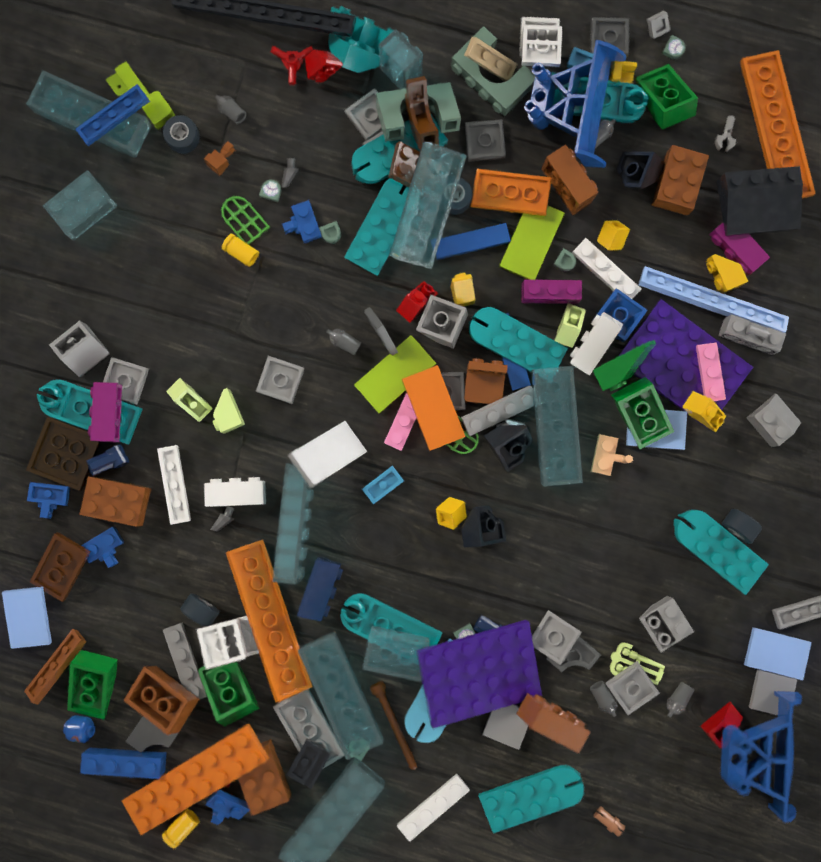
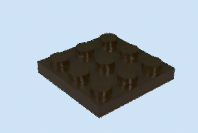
M47 416L26 471L82 491L90 471L86 461L96 456L101 442L90 441L91 437H89L86 430Z

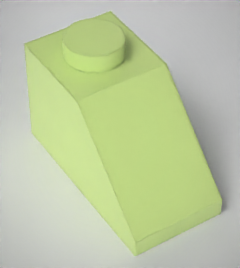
M568 303L557 330L556 342L573 348L582 328L585 309Z
M181 378L166 391L174 402L198 422L213 409Z
M228 388L224 389L213 414L215 418L213 424L217 431L220 430L221 433L225 434L245 425L231 390Z

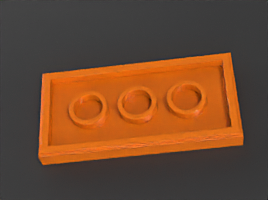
M477 169L471 207L546 216L552 177Z
M438 365L402 379L429 451L465 437Z

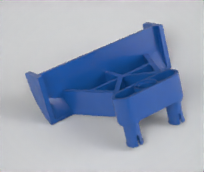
M596 40L591 60L552 75L548 69L544 68L542 63H535L532 66L535 80L531 100L525 103L526 107L524 108L528 112L529 120L536 129L542 130L551 124L576 137L577 142L574 153L584 167L605 168L606 162L594 154L611 62L626 61V55L618 47L600 40ZM589 75L586 94H577L580 78ZM569 83L568 91L562 85ZM557 88L566 98L553 106ZM575 106H583L579 129L571 126Z
M774 691V695L779 698L777 718L743 732L734 725H729L723 730L721 777L732 789L738 790L743 795L749 793L750 788L748 787L751 785L774 796L773 803H768V807L783 822L787 823L796 817V809L792 804H788L794 755L792 712L793 706L802 702V695L798 692ZM777 731L776 753H772V733ZM760 738V748L752 741ZM753 748L760 755L746 765L747 753L751 752ZM734 754H737V757L734 760H731V757ZM770 763L775 764L774 789L770 787ZM757 774H759L758 781L753 779Z

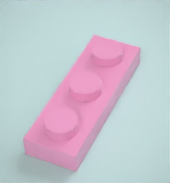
M717 342L697 345L696 351L703 395L711 398L713 401L725 400L726 396Z
M407 393L384 444L402 451L416 420V415Z

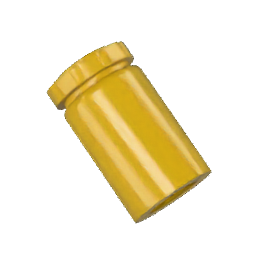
M234 234L228 235L222 244L223 251L247 267H251L259 255L258 250Z
M185 809L162 834L166 844L172 848H177L200 823L198 816L192 810Z

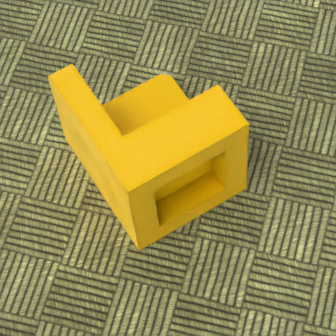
M615 61L611 67L610 81L633 84L637 63Z
M618 220L604 221L597 242L608 250H621L630 229Z
M448 497L436 508L438 524L454 530L467 517L465 502Z

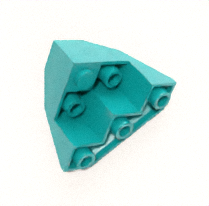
M342 6L339 9L335 7L331 9V12L352 15L350 14L351 10ZM355 16L356 22L352 37L329 34L328 45L330 52L342 62L343 68L358 73L377 68L403 43L404 39L398 36L399 32L390 28L384 30L374 25L375 21L364 17V19H360Z

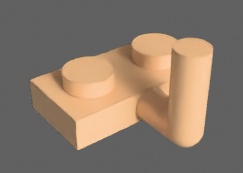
M599 434L591 472L611 476L614 461L631 463L633 457L631 455L615 454L618 438Z

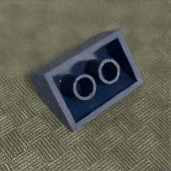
M323 557L316 559L297 614L298 617L322 621L323 617L328 616L331 607L328 606L329 599L334 598L337 590L334 584L336 580L340 581L343 569H340V563Z

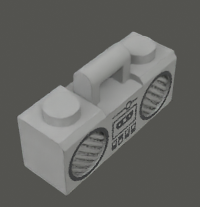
M731 314L724 318L718 336L773 355L781 351L786 333L758 325Z

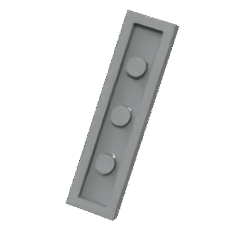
M529 385L461 418L468 435L471 436L537 405L538 402L533 388Z
M183 622L163 629L181 685L199 699L207 697Z

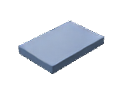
M665 410L674 432L646 447L685 450L687 412ZM627 427L626 446H637Z
M43 587L3 591L2 597L11 649L50 645L52 640Z
M752 627L744 665L803 680L811 642Z

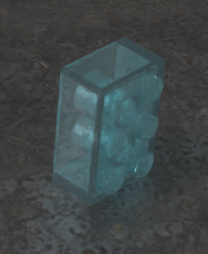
M395 29L379 44L380 69L399 89H406V80L422 77L423 54L418 47H413L409 43V39L404 33H400Z
M88 170L43 205L63 232L72 240L78 238L118 206Z
M372 626L363 669L421 682L422 678L416 650L427 648L429 646V638Z

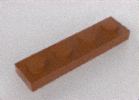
M72 629L25 689L24 692L32 703L39 704L87 642L78 630Z

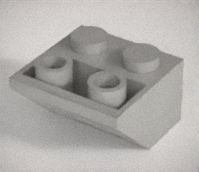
M78 321L49 344L57 356L79 377H82L110 354L88 325L81 321Z
M669 596L651 605L639 618L660 652H663L694 632L675 600Z

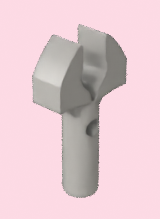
M728 116L724 134L718 135L715 139L718 151L722 148L724 140L727 143L725 152L731 150L736 144V139H733L731 136L735 121L734 116Z

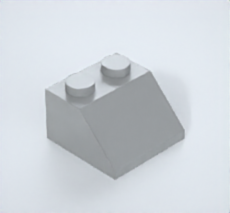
M430 295L416 331L435 342L454 349L468 316L467 309Z
M777 394L770 397L747 417L749 422L771 447L780 446L795 433L801 424L800 420Z

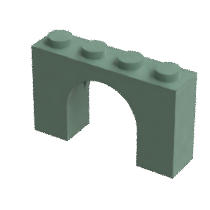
M484 26L473 36L493 49L496 47L497 38ZM469 40L452 57V69L457 75L461 74L465 78L466 83L479 92L483 100H488L497 113H502L505 116L533 88L535 75L523 65L508 81L503 83L489 82L481 75L479 65L464 56L470 43Z
M451 83L428 85L429 110L435 114L440 132L459 131L461 116ZM406 89L376 93V108L385 142L404 139L405 125L402 113L406 110Z

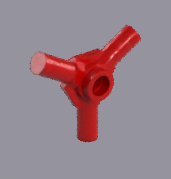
M273 46L271 53L281 58L284 66L289 71L288 84L295 85L296 71L302 65L303 59L313 51L312 46L301 52H284Z

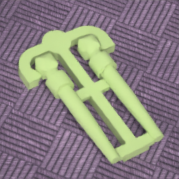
M623 642L619 644L616 652L611 654V673L616 676L628 668L618 663L620 661L628 665L634 663L622 658L620 654L622 653L625 656H629V658L637 659L636 661L639 664L642 661L660 668L656 672L641 665L645 672L656 676L655 680L651 678L650 680L653 684L658 685L665 666L641 656L633 650L630 651L633 645Z

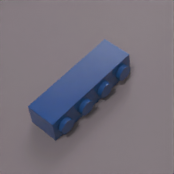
M88 748L82 753L80 774L160 779L165 773L167 753Z

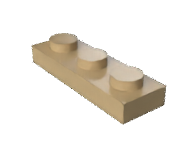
M476 37L471 38L464 55L504 81H508L512 77L517 63Z

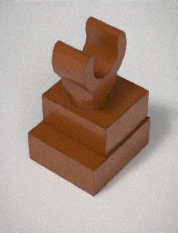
M227 141L220 153L214 150L204 158L206 165L220 176L229 166L226 158L235 151L234 146Z

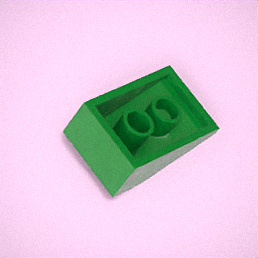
M669 64L635 78L637 86L642 88L647 94V107L653 119L662 130L696 115L698 97Z
M656 341L647 342L594 369L593 372L602 390L610 389V391L626 385V380L633 376L655 346Z
M646 377L611 394L639 449L674 432L654 385Z
M84 650L79 651L70 663L68 711L103 720L106 718L116 679L118 659Z
M238 661L208 669L205 666L198 669L216 721L225 727L260 709Z

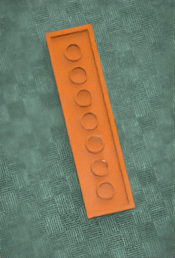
M779 50L742 58L740 63L767 169L800 166L803 182L802 198L815 195Z
M264 540L226 552L275 702H280L312 688L313 686Z
M247 724L162 775L160 779L152 781L122 800V803L142 835L263 764L269 757L250 724Z

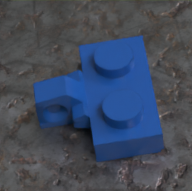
M309 200L291 206L294 216L290 217L291 221L282 224L285 233L293 231L296 234L301 233L304 243L321 238L322 236Z
M30 482L27 501L38 502V507L41 508L40 518L51 519L53 509H57V505L68 506L70 487Z
M113 526L81 546L91 551L87 558L89 563L97 559L100 562L104 560L108 568L118 564L113 554L116 553L115 548L123 544L124 541L116 527Z
M221 790L213 792L206 802L207 806L213 808L211 822L216 825L220 824L224 817L229 818L231 816L240 820L250 810L246 801Z

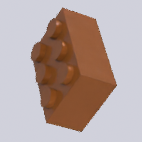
M564 145L546 157L541 170L546 177H552V186L572 215L591 204L598 193V187L586 175L585 167L577 162L574 151Z
M672 145L665 156V166L657 184L652 206L688 216L694 210L709 155Z
M88 476L80 515L136 527L143 526L151 488Z
M145 666L124 699L127 704L167 735L179 733L199 700L197 696L157 666Z
M527 693L516 714L531 729L579 753L590 734V731L584 727L585 723L568 710L565 712L557 704L546 702V699L538 694L533 696Z
M271 739L261 743L269 759L238 778L252 816L288 802L292 795Z

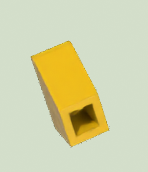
M716 254L706 260L707 269L714 276L715 287L722 294L748 282L741 264Z
M460 273L455 275L451 282V291L455 304L463 307L474 304L475 294L471 274Z
M694 391L683 405L684 410L691 417L714 432L718 430L726 418V415L711 398Z

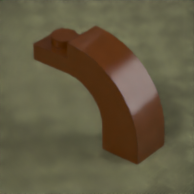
M425 76L406 80L407 94H405V102L416 144L420 151L439 147L438 129L431 118L429 110L427 79Z

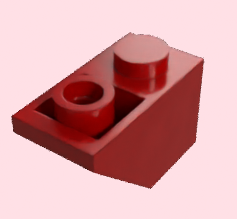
M314 49L305 57L307 78L318 83L325 82L326 79L343 66L336 56L327 51Z
M423 281L406 295L396 311L411 323L425 309L430 295L437 296L438 292L431 285Z
M728 702L700 727L711 741L721 748L723 730L729 725L739 728L743 717L734 705Z

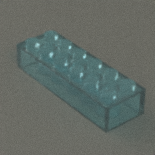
M42 71L26 105L34 113L76 131L75 129L112 103V101ZM135 112L97 141L136 158L152 125L147 117Z
M423 142L390 256L397 260L432 269L467 155L432 143Z
M573 366L531 369L541 484L543 486L583 483Z
M286 463L272 582L297 584L305 575V567H302V563L307 557V547H304L305 541L309 539L310 529L306 527L307 521L311 520L312 509H309V501H313L314 490H311L296 466Z
M336 631L301 646L298 649V653L346 759L348 760L382 744L384 737Z
M354 757L283 846L279 858L283 862H326L384 789L385 780Z

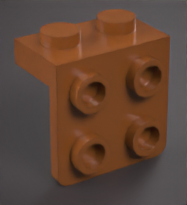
M476 358L473 361H469L466 375L465 401L491 404L502 399L508 365H503L502 361L484 363L483 359Z

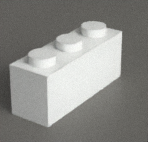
M605 312L601 316L596 315L591 323L593 328L590 332L586 330L581 338L583 343L579 348L575 347L570 355L572 357L570 363L588 375L592 373L623 326L621 322Z
M260 477L248 478L247 482H241V478H229V482L222 483V479H210V483H204L205 507L266 504L265 481H260Z

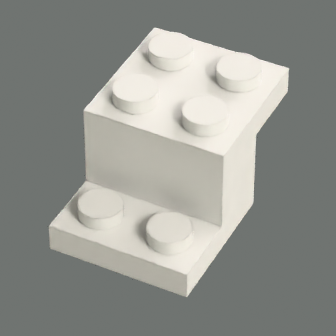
M522 17L520 38L522 65L533 66L539 62L543 66L560 67L562 26H559V19Z
M247 616L197 629L206 669L245 659L248 656L259 653Z

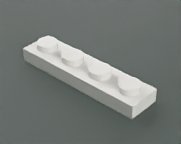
M587 238L572 252L611 290L614 291L617 288L631 299L641 290L633 280Z
M178 445L159 448L157 450L170 524L191 521Z
M455 774L397 824V827L410 842L470 791L468 786L458 774Z

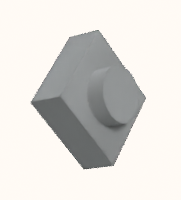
M662 11L647 19L650 37L656 38L670 31L667 12Z

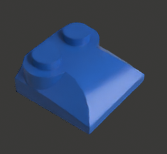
M616 288L597 314L601 316L605 312L621 322L623 326L615 339L625 342L648 310Z

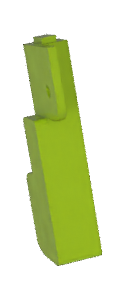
M127 62L116 67L115 71L117 73L106 79L119 97L138 84L150 100L142 109L156 129L163 127L171 117L175 116L159 91L151 94L148 93Z

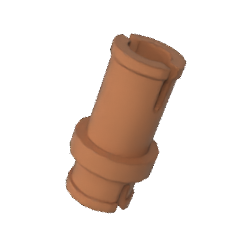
M600 806L597 811L602 815L595 812L594 817L602 822L609 832H614L617 836H620L622 834L620 830L624 831L625 825L620 823L619 818L613 817Z

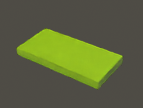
M547 206L546 216L523 213L499 267L527 280H535L564 212Z
M412 335L396 348L398 353L393 356L391 354L386 356L354 384L379 414L406 391L402 382L403 378L436 365V362Z

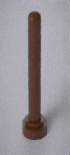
M384 681L374 683L369 687L372 695L379 698L410 769L415 770L417 768L416 761L385 695L386 685Z

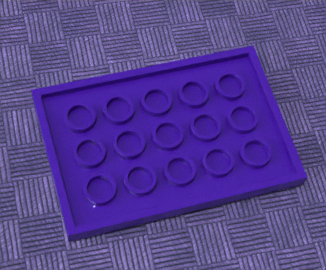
M662 299L659 300L618 355L619 357L647 342L655 340V346L634 375L639 379L646 377L659 394L682 411H685L683 405L693 391L703 395L696 351L697 345L717 342L726 399L714 402L721 411L753 369L750 364Z
M527 620L416 650L430 726L433 729L523 702L527 693L533 696L536 694L542 696L530 623Z

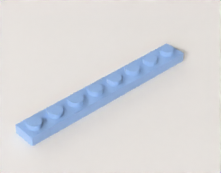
M646 266L642 270L639 285L727 317L732 314L758 325L786 333L788 316Z

